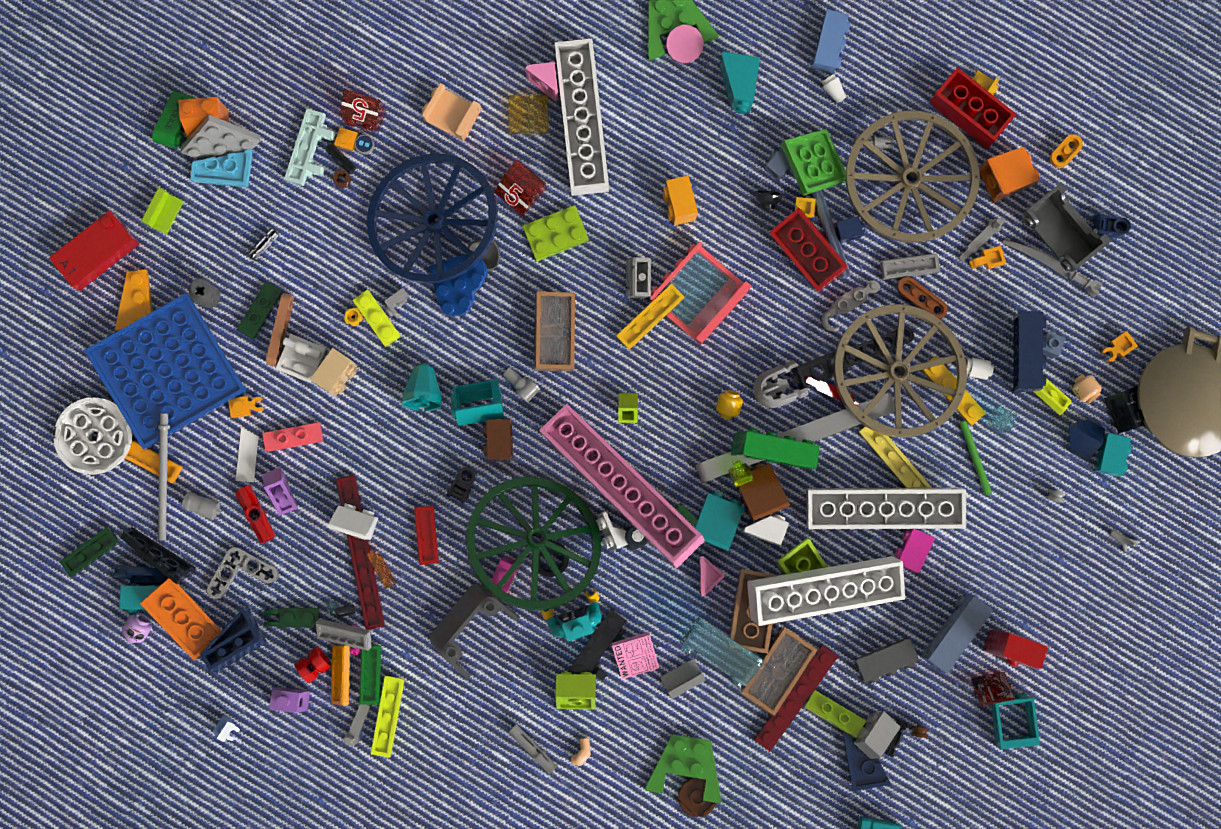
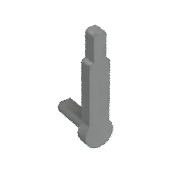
M1004 219L990 220L987 227L966 247L967 250L959 257V260L963 262L971 254H974L993 234L998 233L1002 229Z
M370 705L359 706L351 728L345 735L344 743L346 745L354 746L359 742V735L370 710Z

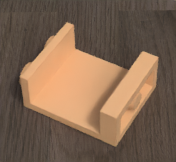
M440 83L438 88L435 87L431 93L432 99L429 104L426 103L424 105L422 117L425 122L464 142L482 110L481 105L474 100L470 103L447 91L444 85Z

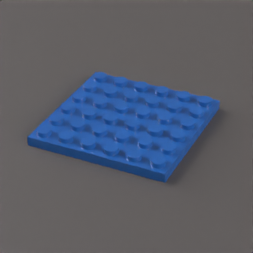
M188 293L183 294L84 350L143 450L160 441V429H158L160 413H168V425H170L168 436L246 392L245 387Z

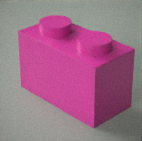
M917 529L906 530L902 537L903 545L896 550L894 557L903 561V568L919 573L935 538Z

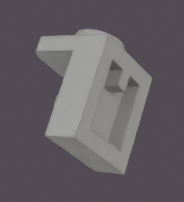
M404 288L385 300L387 304L385 309L391 317L393 315L397 319L401 317L394 307H401L408 301L407 298L410 297Z

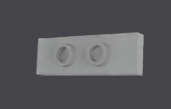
M938 253L880 261L883 280L940 273Z
M323 619L316 621L317 639L367 651L371 648L370 630Z

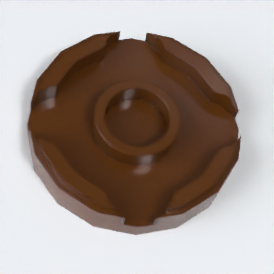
M690 778L679 789V804L689 816L704 817L711 813L716 806L714 802L703 801L705 779Z

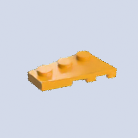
M143 269L126 273L115 331H119L153 312L148 270Z

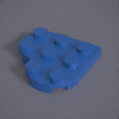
M463 254L443 261V270L447 271L458 266L469 256ZM480 260L469 271L457 278L446 282L433 283L437 300L443 313L452 316H463L470 311L469 309L472 307L473 301H475V291L482 288L481 285L488 275L487 267L483 260ZM436 264L429 266L430 274L437 273Z

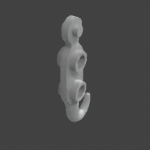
M872 280L867 283L865 288H854L839 297L830 309L823 314V327L830 332L839 330V327L829 326L828 319L834 315L846 314L863 304L868 294H875L879 291V283Z

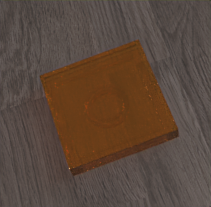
M371 551L366 554L385 589L397 585L380 551Z

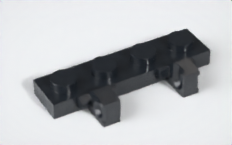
M611 609L567 672L572 674L590 672L592 675H596L601 680H604L608 673H605L598 667L600 665L599 660L611 643L626 639L622 636L624 631L621 628L627 620Z

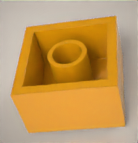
M689 175L667 180L665 187H663L662 195L664 203H668L667 215L669 221H673L674 226L696 221L698 211Z

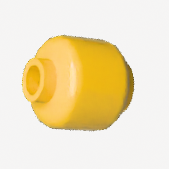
M725 390V392L720 393L716 410L721 414L722 418L731 420L732 417H737L740 414L743 404L740 393L733 390Z

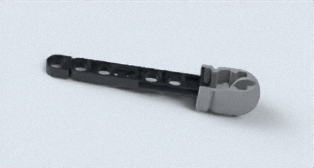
M904 327V331L909 333V339L903 341V345L910 343L914 339V332L909 327ZM897 330L880 336L882 340L885 337L891 339L892 346L887 348L888 351L896 348ZM874 339L853 347L859 351L860 347L861 352L867 354L865 348L868 344L874 346L875 352L869 356L876 357L882 354ZM835 351L801 365L792 360L787 362L785 366L780 365L763 372L754 383L753 389L756 399L765 407L776 408L795 401L797 397L803 398L807 396L808 387L812 385L805 382L806 376L823 381L834 377L831 360L835 356ZM845 351L843 373L848 372L849 367L864 362V360L856 357L854 362L853 359H849L851 354ZM816 365L823 368L821 376L814 374L813 369ZM792 369L794 374L792 377L795 384H798L799 389L790 392V395L786 396L783 393L790 387L787 379L777 378V375L786 374ZM777 378V382H776V383H773V384H772V383L770 382V381H772V380H774V379ZM781 391L782 394L776 397V393Z

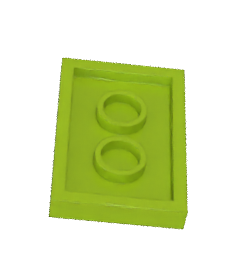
M575 205L523 225L536 262L589 242Z

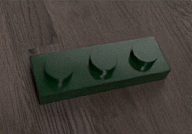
M106 527L62 559L60 563L68 575L74 577L118 545L120 541L111 528Z

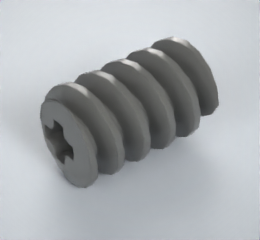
M195 279L191 282L189 296L194 302L207 309L217 306L221 298L217 287L204 279Z

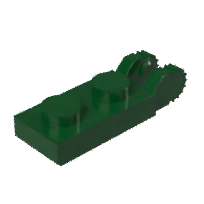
M320 608L265 609L264 614H280L279 621H266L264 626H279V628L316 627V621L320 619Z

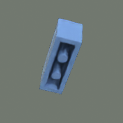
M827 9L812 69L833 74L836 68H840L842 57H839L840 50L844 51L846 39L843 38L844 34L848 33L851 23L848 22L849 14Z

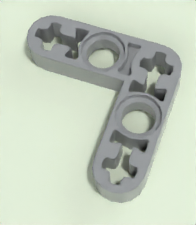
M234 547L227 551L207 587V594L213 599L224 597L239 569L265 583L275 582L279 577V571L273 565L242 548ZM238 551L240 559H235L233 565H236V567L234 568L232 565L226 564L227 561L232 562L234 559L232 553ZM250 560H255L258 563V567L254 571L248 568ZM225 567L231 570V576L227 579L221 575ZM260 570H273L272 574L274 575V577L266 579L267 575L263 572H260ZM217 578L220 581L226 582V585L221 584L219 587L221 593L214 595L213 587H217L220 583L217 581Z

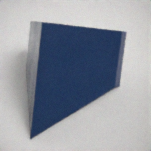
M1090 419L1069 424L1070 453L1088 462L1103 444L1106 428Z

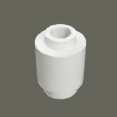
M977 358L966 359L969 377L987 380L989 376H992L994 366L991 365V361Z

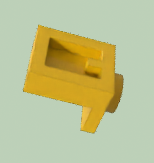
M977 71L972 78L992 95L999 88L996 84L1000 79L997 77L993 80L982 72Z

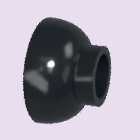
M755 191L756 199L760 202V208L775 209V205L781 201L783 193L777 191Z

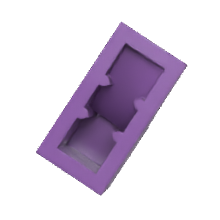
M281 467L262 474L264 489L280 516L298 509L288 480Z

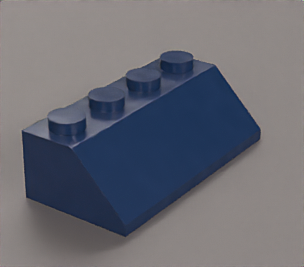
M1019 311L1013 317V393L1040 391L1043 389V386H1046V375L1043 374V367H1046V355H1043V348L1046 347V336H1043V328H1046V317H1043L1042 311Z

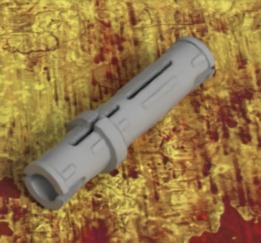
M518 724L508 732L534 758L533 761L538 763L549 775L558 767L547 756V752L542 750Z

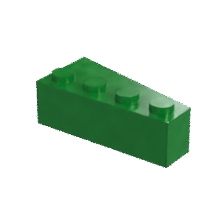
M748 428V431L734 433L731 456L747 455L748 459H766V462L779 464L782 462L784 465L805 469L817 468L820 446L814 445V441L802 439V442L795 441L796 438L792 436L779 438L777 437L778 434L766 432V435L759 434L760 430Z

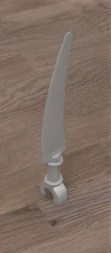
M1003 240L1004 244L1039 260L1066 279L1070 278L1071 281L1074 280L1083 285V288H1086L1090 296L1096 297L1098 295V289L1103 284L1100 281L1086 279L1078 274L1076 270L1073 272L1064 270L1058 258L1043 251L1016 242Z

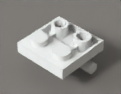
M290 334L289 338H285L283 341L285 347L275 369L312 384L313 381L310 378L320 366L327 349Z

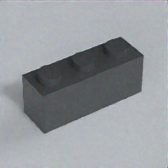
M908 637L853 659L861 680L869 684L879 681V677L885 674L887 677L896 674L899 668L904 667V669L913 667L915 662L919 660L911 639Z

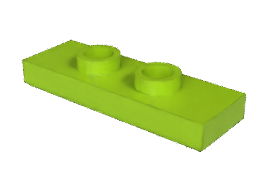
M815 690L805 706L807 710L854 738H857V734L866 722L863 718Z

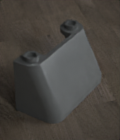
M1061 182L1023 213V221L1027 226L1033 228L1060 260L1062 268L1073 272L1109 244L1111 240L1106 234L1103 236L1097 235V229H1091L1069 203L1071 198L1069 196L1065 197L1064 193L1068 189Z

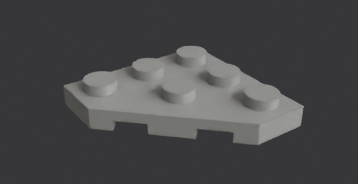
M208 115L183 143L181 153L196 159L245 152L244 150H253L260 142V135Z

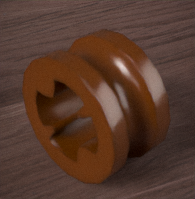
M343 169L337 170L333 175V181L339 188H346L351 183V177L347 171ZM340 175H342L343 177L344 175H346V181L344 183H342L341 181L340 183H338V181L340 180Z
M916 725L911 726L913 732L910 734L911 736L928 738L927 731H929V728Z

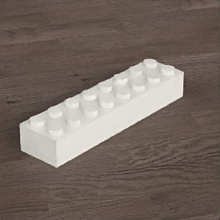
M592 38L555 42L571 196L609 192Z
M962 487L806 488V527L808 529H966V489Z
M893 556L747 581L750 619L758 626L905 599L903 561Z

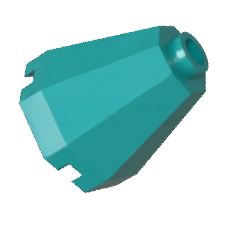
M420 363L413 368L402 396V407L413 411H419V407L424 408V411L441 409L442 396L434 369L429 364Z

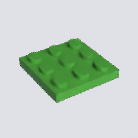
M827 129L788 139L781 143V147L803 196L846 183L845 169Z

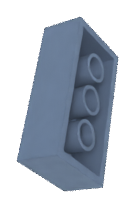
M964 595V597L961 596L956 601L955 605L957 607L920 656L940 672L946 674L950 672L993 612L992 608L975 596Z

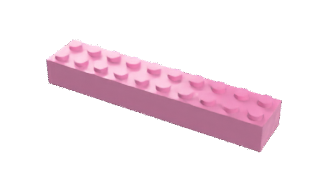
M568 404L539 430L676 569L705 541L703 536Z

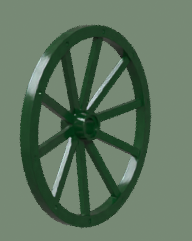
M520 477L497 485L482 497L470 516L465 542L470 566L478 581L489 593L513 607L536 611L562 606L576 598L588 586L600 562L601 536L591 510L575 492L549 479ZM519 487H531L533 529L503 492ZM538 487L551 490L565 498L542 528H539ZM498 496L526 532L479 518L487 504ZM570 502L578 509L587 524L584 527L546 533ZM476 525L507 533L524 540L476 553ZM590 532L592 542L591 560L547 540ZM532 537L539 538L540 543H535ZM525 546V550L497 585L493 583L483 570L479 560ZM546 548L588 567L585 576L575 588L570 589ZM539 551L564 590V595L550 600L537 601ZM533 552L530 600L515 597L502 590V587L527 555Z

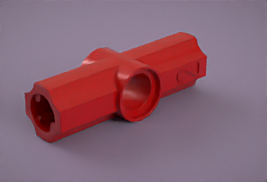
M248 485L237 490L235 494L245 512V518L250 522L260 544L275 538L276 534L266 516V511L262 508L252 486ZM255 509L260 513L256 520L252 518V512Z

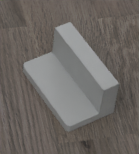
M694 659L660 677L671 699L706 681Z

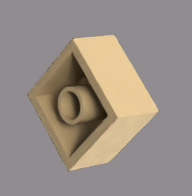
M332 347L310 380L332 395L337 396V394L340 395L345 390L347 380L355 376L358 365Z

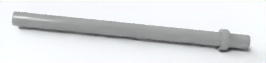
M160 413V424L158 425V429H160L158 540H166L168 429H170V425H168V413Z

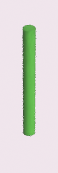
M967 421L960 422L959 425L985 495L991 494L992 491Z

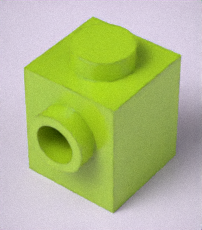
M619 393L618 423H638V394Z

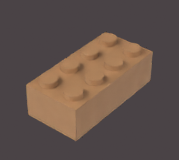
M739 569L727 642L728 647L768 654L772 624L758 626L750 619L747 581L780 575Z

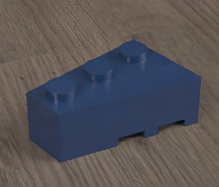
M242 606L238 614L225 625L226 627L223 631L216 635L201 652L200 655L208 671L217 673L267 643L249 608Z

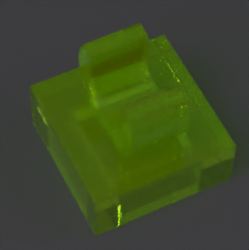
M740 460L732 463L734 468L728 470L735 487L754 480L747 464L741 465Z

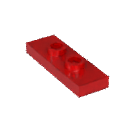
M434 505L414 507L419 565L439 563Z

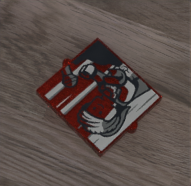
M1004 672L971 678L974 694L977 695L981 706L1015 700L1011 690V683L1008 682Z

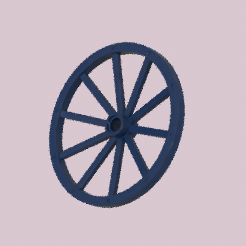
M439 153L411 158L390 171L380 182L372 196L367 214V231L370 244L379 260L390 271L406 280L424 284L452 280L474 267L489 249L497 228V201L487 179L475 166L466 160L453 155ZM444 163L454 165L436 210L427 164ZM419 166L422 169L430 210H426L396 181L406 172ZM460 170L467 171L477 179L481 187L444 211ZM392 185L424 216L379 211V206L385 193ZM485 192L488 202V220L446 219ZM377 217L424 223L382 244L379 242ZM435 218H438V221L435 224H432V221ZM446 225L487 226L479 246L472 252L446 228ZM425 231L403 269L394 264L383 251ZM440 232H443L469 256L464 262L447 271L443 270ZM433 233L437 273L418 274L410 272V269Z

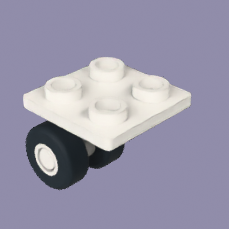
M606 511L596 516L597 520L595 521L599 531L602 530L605 537L603 538V543L606 549L609 548L610 551H614L625 546L628 549L636 550L647 544L648 540L634 526L624 531L612 527Z

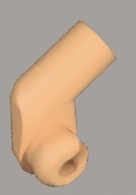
M580 738L581 750L577 754L572 755L571 762L573 765L581 766L591 754L589 738Z

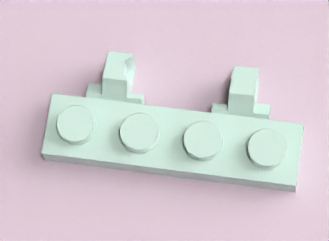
M306 109L284 178L286 182L304 186L306 178H311L312 174L323 177L325 169L322 166L314 165L315 161L312 160L318 141L321 142L322 138L334 141L336 135L334 131L327 129V125H324L325 113Z

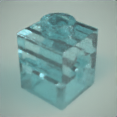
M1001 406L993 409L986 426L1002 433L1010 432L1017 414Z

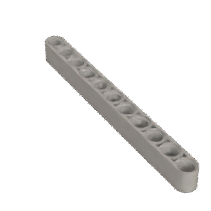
M891 393L883 395L868 414V417L877 419L895 412ZM872 399L858 404L859 409L863 412ZM847 409L779 433L777 437L792 436L796 438L795 441L802 442V439L815 442L861 425V423ZM728 452L695 466L701 482L704 483L766 459H748L747 455L736 457L731 456V452Z

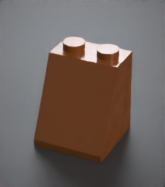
M762 462L754 466L755 470L747 472V469L736 473L737 477L733 478L750 521L757 520L790 506L771 464L765 465Z

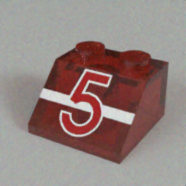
M344 89L340 113L344 123L355 127V125L361 126L367 132L372 133L373 130L379 132L386 113L381 100Z
M516 160L502 177L494 194L523 217L545 192L547 186L542 179L520 161Z

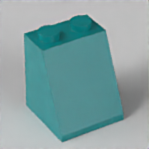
M722 52L719 69L731 110H735L739 114L750 113L754 102L760 57Z
M713 491L712 494H707L697 518L698 522L694 525V528L703 536L705 543L724 551H729L744 507H741V502L730 499L729 502L723 499L724 495Z

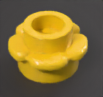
M351 308L346 310L344 320L351 326H357L363 320V315L358 308Z

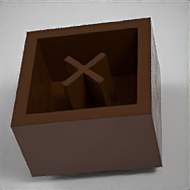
M486 420V425H483V436L487 438V444L483 445L484 456L489 461H513L511 420Z

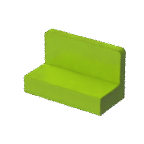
M158 188L141 222L161 233L168 234L183 205V201Z

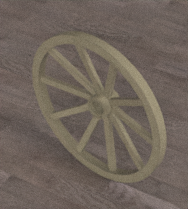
M901 111L880 118L859 136L849 154L845 178L851 204L863 222L875 232L889 239L899 242L919 243L934 240L949 233L965 219L973 207L978 194L980 171L973 147L956 126L944 118L928 112ZM916 120L927 122L911 167L898 121ZM886 125H892L904 170L867 140L873 133ZM932 125L943 129L956 140L955 144L919 170L917 169ZM862 145L899 175L854 173L856 159ZM961 147L967 158L970 174L922 176L923 173ZM906 176H912L915 182H909ZM854 179L899 182V184L864 207L857 194ZM970 181V188L965 204L961 208L921 182ZM903 188L904 191L892 229L875 220L868 211ZM918 189L956 212L957 216L948 224L934 230ZM910 190L926 227V233L909 234L898 232Z
M902 304L885 305L872 309L857 318L846 329L835 351L833 363L834 381L843 404L861 424L877 433L898 438L915 437L928 433L946 422L954 414L963 398L967 383V365L961 345L945 323L923 309ZM887 314H899L895 362L871 319ZM905 315H909L927 322L932 327L902 362ZM864 323L888 365L847 345L854 332ZM936 331L944 337L953 352L952 356L908 367V364ZM846 351L886 372L844 380V353ZM955 361L957 367L956 388L954 390L909 373ZM894 369L900 371L901 377L895 375ZM887 379L886 383L863 412L854 403L846 387ZM908 381L951 395L953 398L945 411L935 418ZM892 384H894L895 428L878 423L868 417V414ZM901 385L930 423L916 428L902 429Z

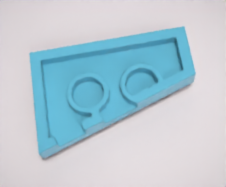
M248 149L244 150L245 152L230 153L222 157L192 162L190 181L248 188L253 150Z

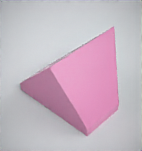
M699 556L700 595L705 596L725 575L704 556Z

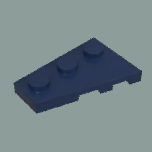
M842 731L852 790L857 791L892 785L878 758L870 759L854 744L857 738Z

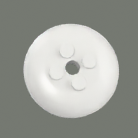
M90 397L72 403L61 413L55 425L54 445L56 452L69 468L79 473L95 475L112 470L126 457L132 442V430L115 403L103 398ZM97 431V441H93L92 434Z

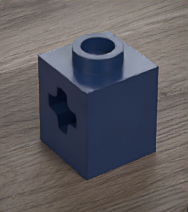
M859 216L836 222L834 225L840 244L859 239L864 235L863 232H865L864 223L860 221Z

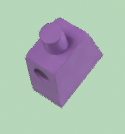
M273 686L269 709L293 713L307 711L310 691Z

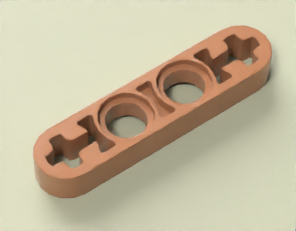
M283 293L281 296L266 356V365L276 367L281 357L283 341L294 303V295Z

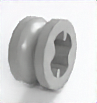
M1048 489L1049 496L1046 497L1047 500L1064 503L1062 498L1066 493Z

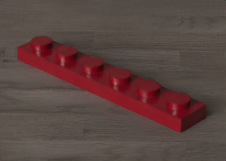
M820 646L775 716L771 715L755 736L754 740L768 751L773 749L837 660L838 656L825 646Z

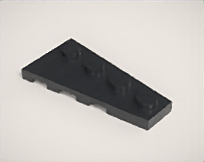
M133 527L123 531L120 536L127 545L132 547L175 584L192 575L196 567Z

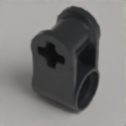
M470 467L461 468L446 496H451L461 501V504L464 505L476 481V471ZM466 470L472 473V478L469 481L463 479V473Z

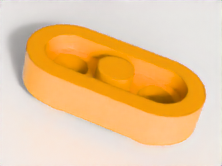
M1075 134L1067 136L1050 155L1051 165L1055 168L1065 167L1082 149V139ZM1069 143H1072L1074 148H1070ZM1056 157H1060L1062 161L1058 162Z

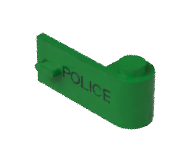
M176 91L172 92L154 128L152 135L154 143L174 149L183 144L184 136L181 133L182 123L179 117L178 100L195 99V97Z

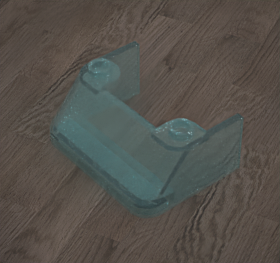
M694 616L678 641L683 645L681 647L682 650L690 655L694 652L732 678L731 682L740 688L742 685L745 687L748 685L765 662L697 616Z

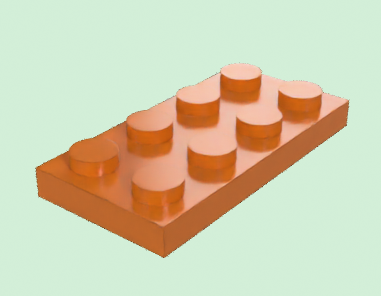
M169 578L140 603L194 661L216 635L222 632L191 597Z

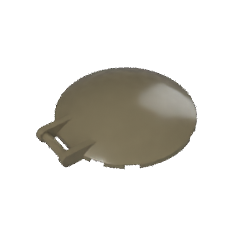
M1191 326L1186 327L1182 344L1160 351L1150 363H1147L1142 371L1137 392L1138 407L1142 410L1145 419L1143 422L1151 435H1155L1163 447L1178 455L1198 458L1210 456L1221 451V336L1203 333ZM1194 338L1213 343L1212 349L1193 344Z

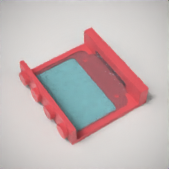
M701 242L697 245L693 244L687 250L688 255L686 258L683 259L681 257L674 265L676 269L672 273L668 272L663 277V283L660 287L655 286L649 299L650 302L654 301L670 284H673L685 298L666 316L700 346L752 287L747 281L743 283L702 247L703 243Z

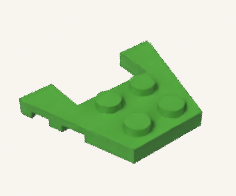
M692 0L649 1V61L665 56L660 37L669 35L674 28L681 25L696 26L702 35L704 43L718 39V33Z
M672 734L645 791L663 793L666 773L706 780L703 801L721 804L722 799L711 740Z

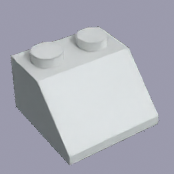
M346 503L344 507L338 505L327 528L361 539L371 540L378 518L374 517V512L363 509V512L355 510L356 506Z
M774 514L742 528L741 532L774 545H781L789 523L785 522V517Z

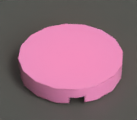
M681 25L669 33L666 39V49L670 57L676 62L690 63L700 56L704 42L702 35L696 28L690 25Z

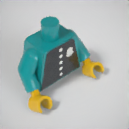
M594 589L593 595H589L588 591L585 592L588 601L591 603L587 606L553 617L552 609L548 611L541 610L543 619L547 620L546 622L551 633L555 637L564 638L569 642L594 632L595 626L602 618L598 603L600 597L596 589Z

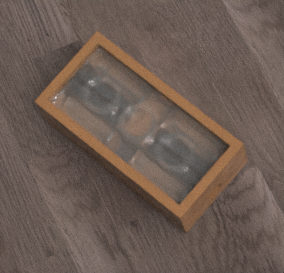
M537 291L535 294L534 371L572 372L574 370L575 293Z
M781 628L770 644L768 654L764 653L739 693L770 715L775 716L817 649L787 628Z

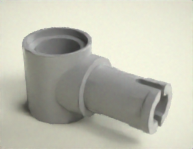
M511 367L503 374L515 386V392L527 403L540 390L531 379L522 378Z

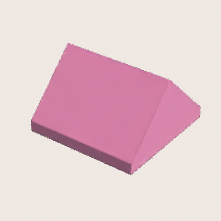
M555 62L527 65L525 68L527 80L557 103L559 97Z

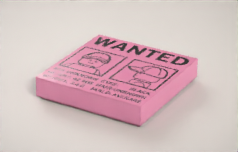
M649 632L611 643L622 679L659 668Z

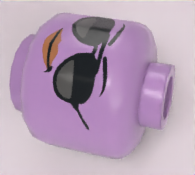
M141 613L131 615L122 628V634L125 639L130 643L143 642L152 629L150 619Z

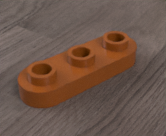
M904 277L898 282V293L917 308L923 309L939 319H942L947 314L948 307L946 303L915 279ZM903 285H908L909 290H904ZM923 296L924 302H920L918 297ZM935 307L939 309L938 314L934 312Z

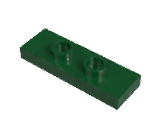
M265 282L238 326L237 331L255 340L283 291Z

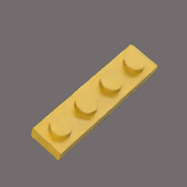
M670 284L616 337L630 350L685 297L673 284Z
M934 356L929 361L937 360L939 358L937 356ZM944 364L922 370L931 382L955 390L957 379ZM965 389L963 398L956 411L972 426L986 412ZM942 393L950 403L953 396Z

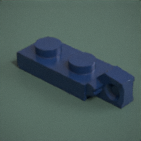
M126 564L116 565L113 574L115 579L130 580V583L161 585L168 579L157 568L127 566Z

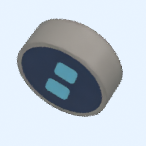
M360 135L355 140V147L360 154L367 155L374 150L375 144L370 136Z

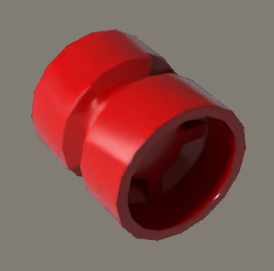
M319 647L311 650L308 653V657H302L294 663L296 670L307 683L315 680L319 672L324 673L332 667L330 660Z

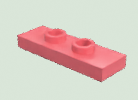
M320 422L262 433L265 452L324 442Z

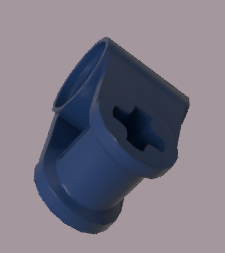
M1094 215L1092 217V220H1094L1093 230L1097 229L1098 232L1096 234L1099 236L1106 234L1110 238H1121L1131 229V223L1126 218L1108 215ZM1116 224L1122 226L1123 232L1117 230Z

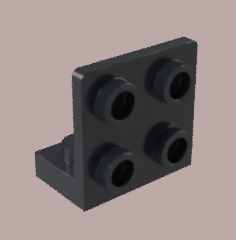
M1138 386L1104 398L1119 434L1145 425L1142 410L1138 407Z

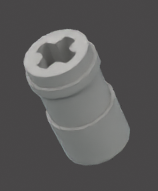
M188 492L182 502V508L186 511H192L210 520H214L217 514L220 515L221 510H219L220 502L201 497L193 492Z

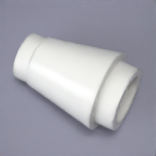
M835 74L821 82L823 84L822 88L836 103L846 98L839 77L836 78Z

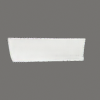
M241 428L236 481L254 482L258 436Z

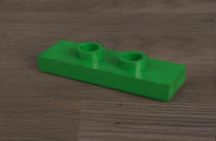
M371 645L368 651L361 649L359 705H380L381 645Z

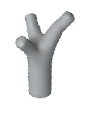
M1114 529L1109 534V536L1121 543L1124 552H1127V545L1135 547L1136 544L1140 543V540L1125 537Z

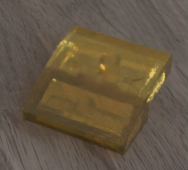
M533 94L529 96L509 95L508 134H547L548 96Z

